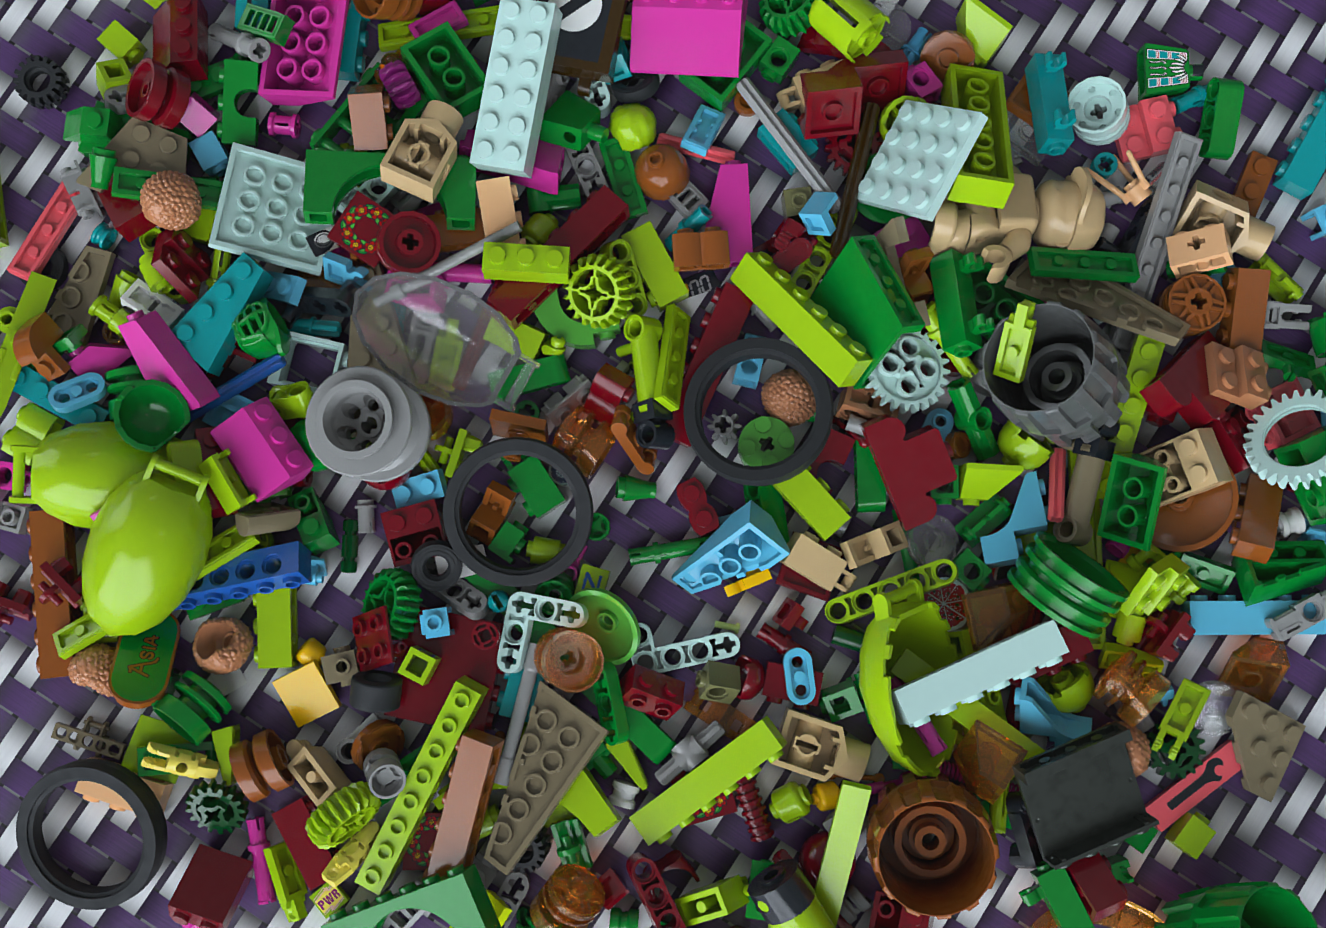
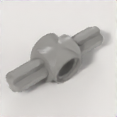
M715 720L697 736L689 734L671 750L673 757L655 772L657 780L665 786L683 770L691 772L709 756L707 749L725 734L723 726Z

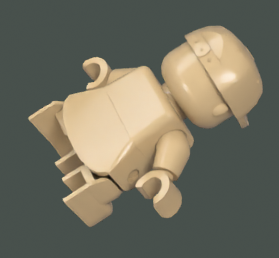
M1013 165L1015 184L1004 209L950 201L946 196L935 216L934 228L928 246H930L934 253L933 257L951 248L964 255L970 252H974L975 255L981 253L984 263H993L987 276V281L989 283H998L1004 278L1010 263L1028 252L1031 238L1038 247L1068 250L1092 249L1098 241L1105 224L1106 203L1104 195L1093 184L1089 170L1082 166L1074 168L1071 175H1068L1065 180H1047L1040 184L1035 191L1032 176L1021 173L1019 168Z

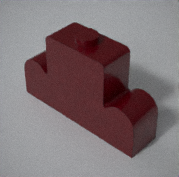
M1209 330L1189 341L1139 391L1159 416L1167 417L1177 411L1192 430L1201 428L1210 422H1217L1227 414L1225 409L1231 404V402L1209 393L1204 346L1212 341L1219 344Z
M883 414L859 424L901 526L907 531L929 522L936 515L937 505L927 492L957 479L956 471L950 459L954 457V453L949 442H944L940 431L932 425H927L905 435L906 430L903 422L890 414Z

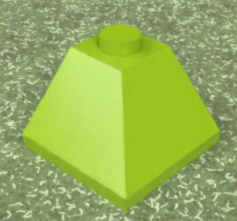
M964 0L955 18L957 31L966 35L973 43L976 53L974 67L984 69L1002 46L1013 25L979 0Z
M965 463L960 465L959 498L955 500H963V505L980 506V501L989 500L1024 472V466Z

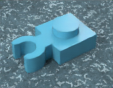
M330 251L323 256L324 277L326 280L341 286L346 280H352L362 286L363 289L370 285L369 281L363 279L369 273L367 268L363 266L353 267L351 259Z

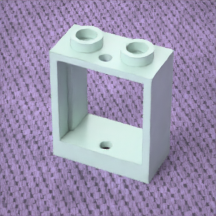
M290 331V351L284 356L287 364L285 367L269 375L267 383L273 386L295 383L286 380L296 343L338 352L332 374L347 368L349 347L344 343ZM310 386V388H311V390H312V392H313V394H314V392L316 391L317 387H312V386Z

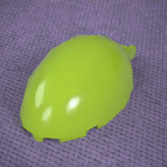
M114 421L79 423L49 434L37 446L11 445L10 451L13 452L12 496H9V502L38 504L47 514L68 524L91 529L93 523L90 517L91 513L101 509L108 496L128 478L137 472L147 469L154 453L159 454V458L167 461L166 445L153 453L136 450L123 441L115 429ZM174 437V438L171 439L169 442H172V441H183V440ZM26 453H33L31 496H24ZM154 469L153 473L169 479V474Z
M154 453L147 469L132 475L108 496L92 523L83 554L82 595L89 616L109 636L137 635L162 623L188 596L205 566L213 537L211 505L205 491L211 475L207 473L201 475L159 458V454ZM157 469L199 486V489L196 490L155 474L153 471Z
M913 578L908 580L906 585L887 593L880 592L873 598L875 617L866 628L860 648L859 688L870 723L891 759L917 776L937 777L940 774V769L938 768L945 760L950 761L956 742L958 730L953 729L954 719L947 714L942 716L941 714L936 716L935 713L929 715L938 734L948 746L946 750L932 757L914 727L909 728V725H899L891 694V679L895 676L889 670L905 648L936 670L959 659L956 645L950 643L947 630H951L947 619H942L939 613L940 607L935 602L924 601L922 583L918 579ZM907 597V601L891 605L892 603Z

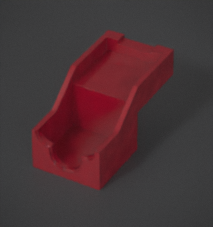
M903 49L874 52L868 56L861 54L853 59L856 63L844 58L827 71L800 73L805 113H802L797 118L804 139L858 134L860 113H863L864 105L867 102L877 103L880 111H882L889 102L898 97L905 96L909 61Z

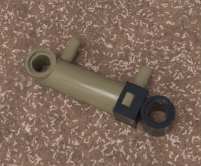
M1119 420L1112 427L1102 425L1098 429L1101 437L1092 442L1084 443L1081 438L1072 440V447H1062L1078 454L1064 506L1063 521L1060 523L1055 522L1053 525V534L1062 543L1084 546L1089 543L1093 536L1090 520L1105 461L1112 462L1116 443L1110 440L1114 439L1120 430Z

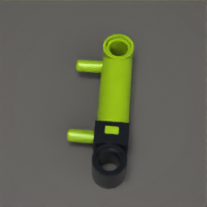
M634 314L629 316L624 324V335L630 343L616 349V354L620 358L632 354L637 403L632 404L633 411L630 418L634 424H639L636 430V440L639 446L648 449L667 450L673 445L675 440L674 428L671 424L667 423V421L673 420V412L654 399L660 355L659 340L661 339L663 328L661 322L656 318Z

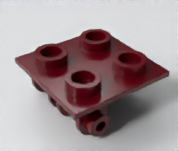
M386 605L352 618V630L357 647L356 658L359 663L360 672L370 671L395 662V657H401L405 654L407 650L406 643L401 640L391 639Z

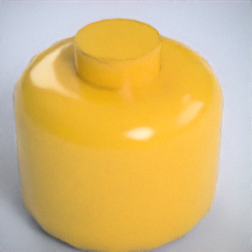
M312 637L306 640L297 650L295 659L302 665L316 659L319 666H321L320 657L325 656L327 649L317 639Z
M834 781L817 783L813 787L811 794L813 805H816L820 811L835 809L840 792L838 785Z

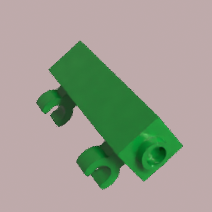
M951 248L933 257L929 264L942 350L955 357L964 358L970 356L972 352L983 348L981 333L994 330L995 325L992 317L985 319L984 313L977 314L971 272H977L985 268L983 257L981 256L976 259L974 252L964 255Z
M1044 860L1036 865L1037 869L1030 872L1036 885L1019 892L1024 904L1026 903L1029 907L1044 899L1058 928H1095L1065 868L1055 870Z

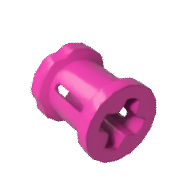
M270 112L267 124L269 136L275 137L277 134L290 135L293 139H298L301 132L299 114L282 116L277 115L276 112Z

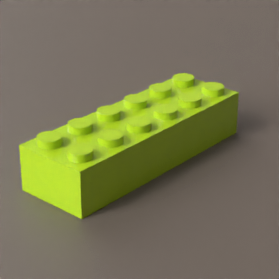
M950 63L942 83L944 86L941 90V106L982 112L988 117V120L951 186L947 199L959 203L1004 209L1015 182L1003 72Z

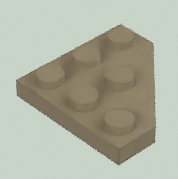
M1236 690L1225 718L1227 726L1232 728L1234 736L1232 746L1236 762L1241 765L1243 773L1241 778L1243 789L1256 796L1272 802L1306 726L1249 694Z

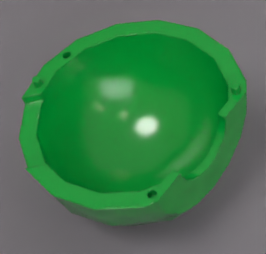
M154 379L137 381L124 388L116 398L113 409L115 429L123 441L136 450L150 453L156 452L166 445L191 419L188 403L180 391L168 383Z

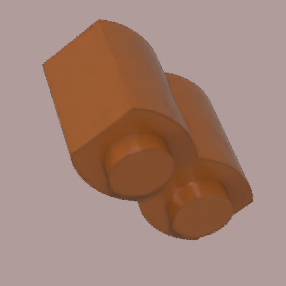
M713 226L705 228V232L700 233L694 232L691 228L677 230V234H672L674 272L729 268L728 231L721 230V227Z

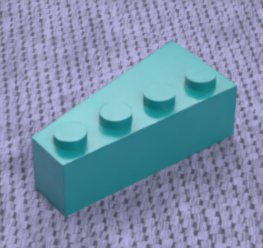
M243 252L171 330L190 356L208 373L220 376L224 369L222 367L236 347L232 322L246 308V304L256 302L265 295L274 276L255 259Z

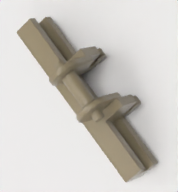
M89 716L87 720H84L83 723L85 725L82 729L61 722H57L54 726L51 738L72 744L74 750L78 751L80 748L96 752L95 756L99 758L105 755L117 760L123 759V752L127 744L110 739V736L106 735L107 731H110V723L107 721L104 724L94 722L93 717ZM60 727L66 729V736L57 734ZM93 727L101 730L99 736L89 733L90 728ZM72 732L77 733L76 739L70 738ZM86 736H90L93 739V744L90 747L84 744ZM112 745L119 747L118 754L110 751Z

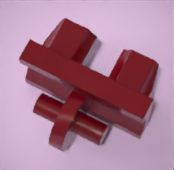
M64 556L51 564L45 561L39 566L42 570L41 574L52 584L50 587L45 581H42L38 585V588L43 592L39 597V601L42 604L52 601L57 607L64 602L58 595L61 593L75 609L83 605L82 576L78 577L70 585L63 579L74 570L73 566Z
M0 581V627L4 623L8 625L13 623L14 617L8 616V614L31 621L33 612L30 608L35 596L29 591L18 588L12 600L6 599L5 597L10 587Z
M1170 609L1167 614L1161 612L1157 618L1148 616L1145 621L1150 626L1146 632V636L1149 639L1142 647V650L1165 661L1174 662L1180 651L1172 644L1174 640L1178 637L1182 641H1187L1196 632L1189 623L1191 616L1184 611L1180 613L1173 609Z

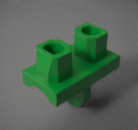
M577 817L552 823L550 827L557 846L556 851L561 859L565 874L579 869L591 868L593 862L580 820Z

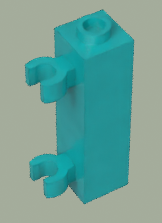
M1048 51L1046 54L1035 53L1025 67L1037 153L1049 154L1051 156L1063 155L1075 140L1072 125L1076 122L1075 109L1070 110L1063 71V68L1067 65L1066 52L1061 54H1052V51Z

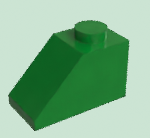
M79 107L66 113L63 140L108 145L121 130L123 119L111 109Z

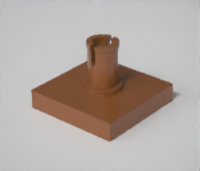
M491 409L489 420L494 436L503 438L526 437L548 443L547 420ZM521 455L503 456L504 459L512 462L521 461Z

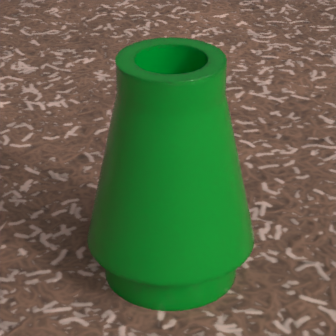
M93 147L92 153H89L91 187L108 190L114 166H116L118 161L116 151Z
M626 474L624 477L618 476L615 497L622 499V501L655 499L657 484L656 482H649Z

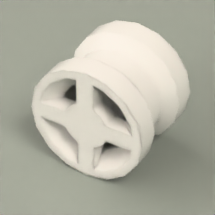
M1292 507L1288 508L1284 513L1280 512L1277 528L1278 538L1284 539L1289 537L1291 533L1297 535L1306 531L1305 519L1299 508Z
M614 779L612 783L614 790L608 799L613 805L633 810L636 805L634 798L639 793L640 788L636 784Z

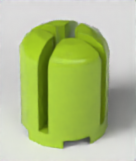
M814 0L808 15L811 26L853 63H856L853 60L862 53L868 56L883 39L880 32L884 27L885 21L890 24L889 17L869 0H829L836 9L856 25L855 28L823 0Z

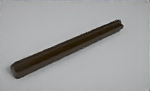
M867 102L864 105L859 133L857 134L837 217L836 230L834 231L829 251L831 257L837 259L850 238L858 204V187L864 179L880 112V107L877 103Z

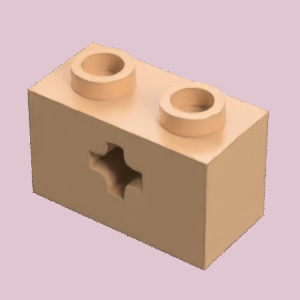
M1224 223L1208 224L1201 229L1189 232L1181 231L1174 236L1166 237L1169 264L1176 279L1193 273L1198 274L1234 265L1230 238Z

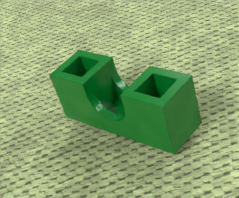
M224 59V66L219 67V82L223 83V94L218 95V110H222V122L218 121L217 137L222 138L221 143L224 145H232L235 142L258 148L259 120L253 117L242 116L238 110V100L245 93H258L261 75L260 63Z

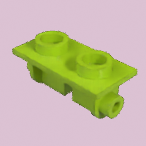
M1266 253L1248 267L1250 269L1271 270L1268 294L1275 301L1292 303L1304 294V289Z

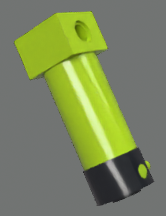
M794 859L781 860L768 866L754 877L750 884L743 887L744 895L751 897L764 920L771 928H836L815 895L816 892Z

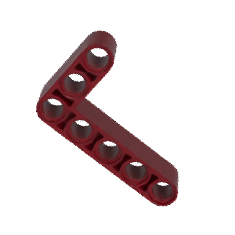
M637 852L632 854L626 862V869L654 928H686L656 864L644 853ZM640 862H647L646 871L643 874H636V866ZM655 887L659 888L658 897L648 900L649 891ZM671 913V921L666 925H661L662 916ZM735 925V926H732V927H730V928H744V927L739 926V925Z

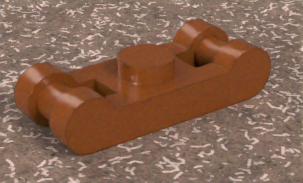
M618 405L614 411L611 431L638 471L645 475L652 474L658 450L639 446L636 440L637 427L630 418L631 409L626 405Z

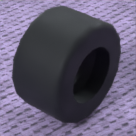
M370 670L357 672L352 675L349 703L355 709L370 713L395 711L400 707L403 679L387 671Z

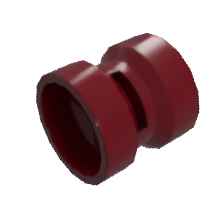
M493 621L480 622L471 631L472 643L481 650L495 648L500 643L502 630Z

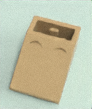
M1196 428L1139 453L1140 455L1157 459L1168 467L1159 507L1233 481L1212 428Z

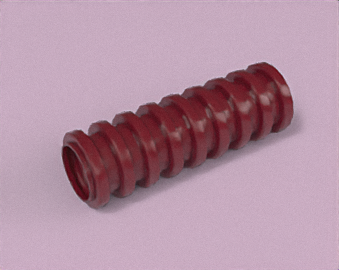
M744 776L737 781L739 787L734 790L737 791L735 797L740 800L739 808H743L741 814L746 817L744 823L749 826L747 829L748 833L752 834L750 840L752 842H761L771 838L775 832L773 829H770L772 823L767 820L769 815L767 812H764L766 806L761 803L763 800L762 796L758 795L760 789L755 786L757 780L753 779V777L748 780Z

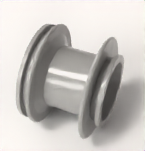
M354 366L335 372L318 386L310 399L306 411V436L315 456L332 471L345 476H353L363 481L384 482L403 476L421 461L430 443L432 431L431 418L420 394L403 380L392 377L385 371L374 367ZM377 401L379 409L373 411L372 406ZM360 409L361 415L358 419H355L354 414ZM377 424V428L371 430V426ZM354 429H356L357 437L355 439H351L350 434ZM372 442V445L366 448V444Z

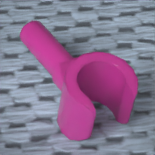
M587 545L579 557L567 568L573 569L575 572V576L572 578L573 581L579 576L580 571L578 567L588 548Z

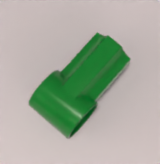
M579 183L560 185L558 195L526 187L530 216L534 213L553 214V211L581 208Z

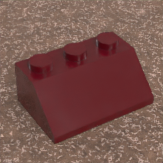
M167 0L153 16V60L163 63L166 68L174 67L189 74L191 82L208 80V13L201 0Z

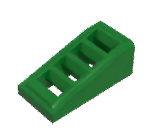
M247 3L237 28L284 47L295 22L280 12ZM253 12H254L255 14H254V16H253V18H252V21H251L250 25H248L249 20H250V18H251V16H252V14H253ZM262 15L261 20H260V22H259L257 28H255V25H256V23H257V21H258V19H259V16ZM267 18H269V21H268V23H267V25H266V28H265V30H263V27H264V25H265V23H266V21H267ZM275 21H277V22H276V25H275V27H274V29H273V31H272V33H271L270 31H271V29H272V27H273V24H274Z

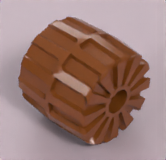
M912 772L903 774V782L898 786L892 782L883 787L878 793V804H874L868 813L866 826L867 853L876 878L889 899L897 900L904 906L906 912L917 917L928 915L937 917L938 920L951 919V916L964 910L971 911L979 905V899L988 889H992L997 878L995 865L996 860L1000 858V852L990 817L980 801L963 783L956 785L950 782L949 777L944 773L930 778H922V776H917ZM928 833H933L937 836L933 842H922L923 836Z

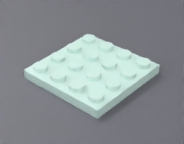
M906 100L900 108L892 127L887 132L878 153L873 158L864 179L859 184L858 202L933 222L988 117L978 111Z
M233 142L208 247L237 255L245 252L256 260L320 276L325 253L315 257L306 241V237L330 227L331 224L305 223L303 214L305 162Z

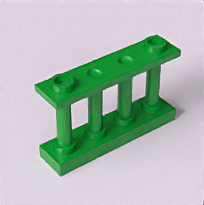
M379 62L373 68L370 67L365 71L359 85L383 84L379 76V70L376 71L380 65ZM421 93L420 101L410 108H405V113L399 120H394L386 115L387 124L393 125L394 138L405 119L421 117L429 103L425 95ZM348 98L327 123L312 134L311 142L309 143L312 150L315 148H326L331 151L345 150L332 139L342 128L352 135ZM382 149L379 151L387 153L388 149Z

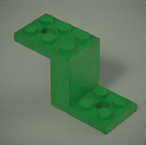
M1325 364L1308 371L1307 374L1316 392L1323 390L1326 397ZM1326 425L1273 449L1279 463L1287 466H1303L1325 456ZM1325 476L1321 477L1322 486H1318L1314 480H1311L1308 490L1305 489L1302 482H1299L1297 490H1293L1310 526L1326 524Z

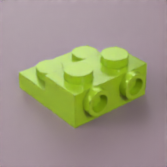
M1173 553L1159 560L1147 569L1131 591L1129 599L1121 605L1120 611L1126 616H1130L1137 610L1140 613L1143 611L1148 616L1157 610L1162 612L1172 601L1170 598L1172 591L1175 590L1177 592L1187 581L1188 578L1185 575L1190 566Z

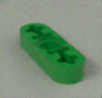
M610 661L595 664L591 669V679L600 724L610 731L605 741L611 746L625 743L629 738V727L617 669ZM608 698L611 701L612 709L610 708Z

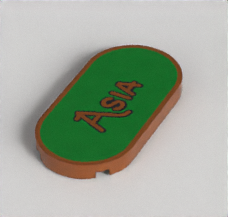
M172 613L162 623L137 635L119 636L108 676V689L120 705L132 709H142L151 706V703L159 701L166 694L180 640V624Z

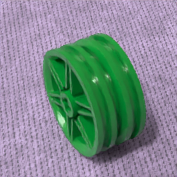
M1037 531L1034 535L1035 542H1030L1025 548L1028 556L1021 555L1015 562L1016 567H1011L1007 572L1008 579L1027 600L1058 623L1085 637L1099 638L1103 632L1102 627H1107L1111 622V617L1108 613H1118L1122 607L1120 602H1126L1129 599L1130 593L1128 589L1104 566L1077 547L1058 541L1051 533Z

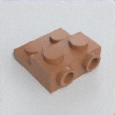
M1213 341L1204 346L1210 395L1250 410L1269 401L1272 389L1266 381L1268 364L1264 361L1262 352L1245 345L1231 349Z

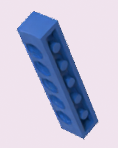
M300 541L244 552L197 580L186 599L175 610H192L199 605L220 604L223 600L233 598L245 599L248 595L269 594L277 589L298 588L301 584L311 583V551Z

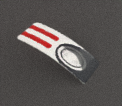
M333 226L306 237V241L315 257L340 247L327 238Z

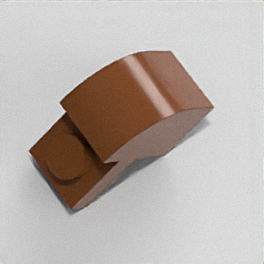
M930 246L920 249L911 248L902 257L898 258L906 291L913 302L925 300V303H927L934 292L933 284L925 272L934 256Z
M46 312L29 319L16 332L13 339V351L22 367L32 363L39 374L48 381H51L66 374L71 366L52 347L64 332Z
M492 480L487 487L481 505L470 519L466 533L489 546L509 518L516 504L514 500L517 493L510 490L507 486Z

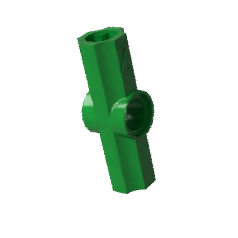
M961 377L950 382L947 388L956 409L954 416L956 427L966 432L977 460H986L987 458L994 457L1000 450L990 428L992 424L991 411L987 407H981L969 377Z

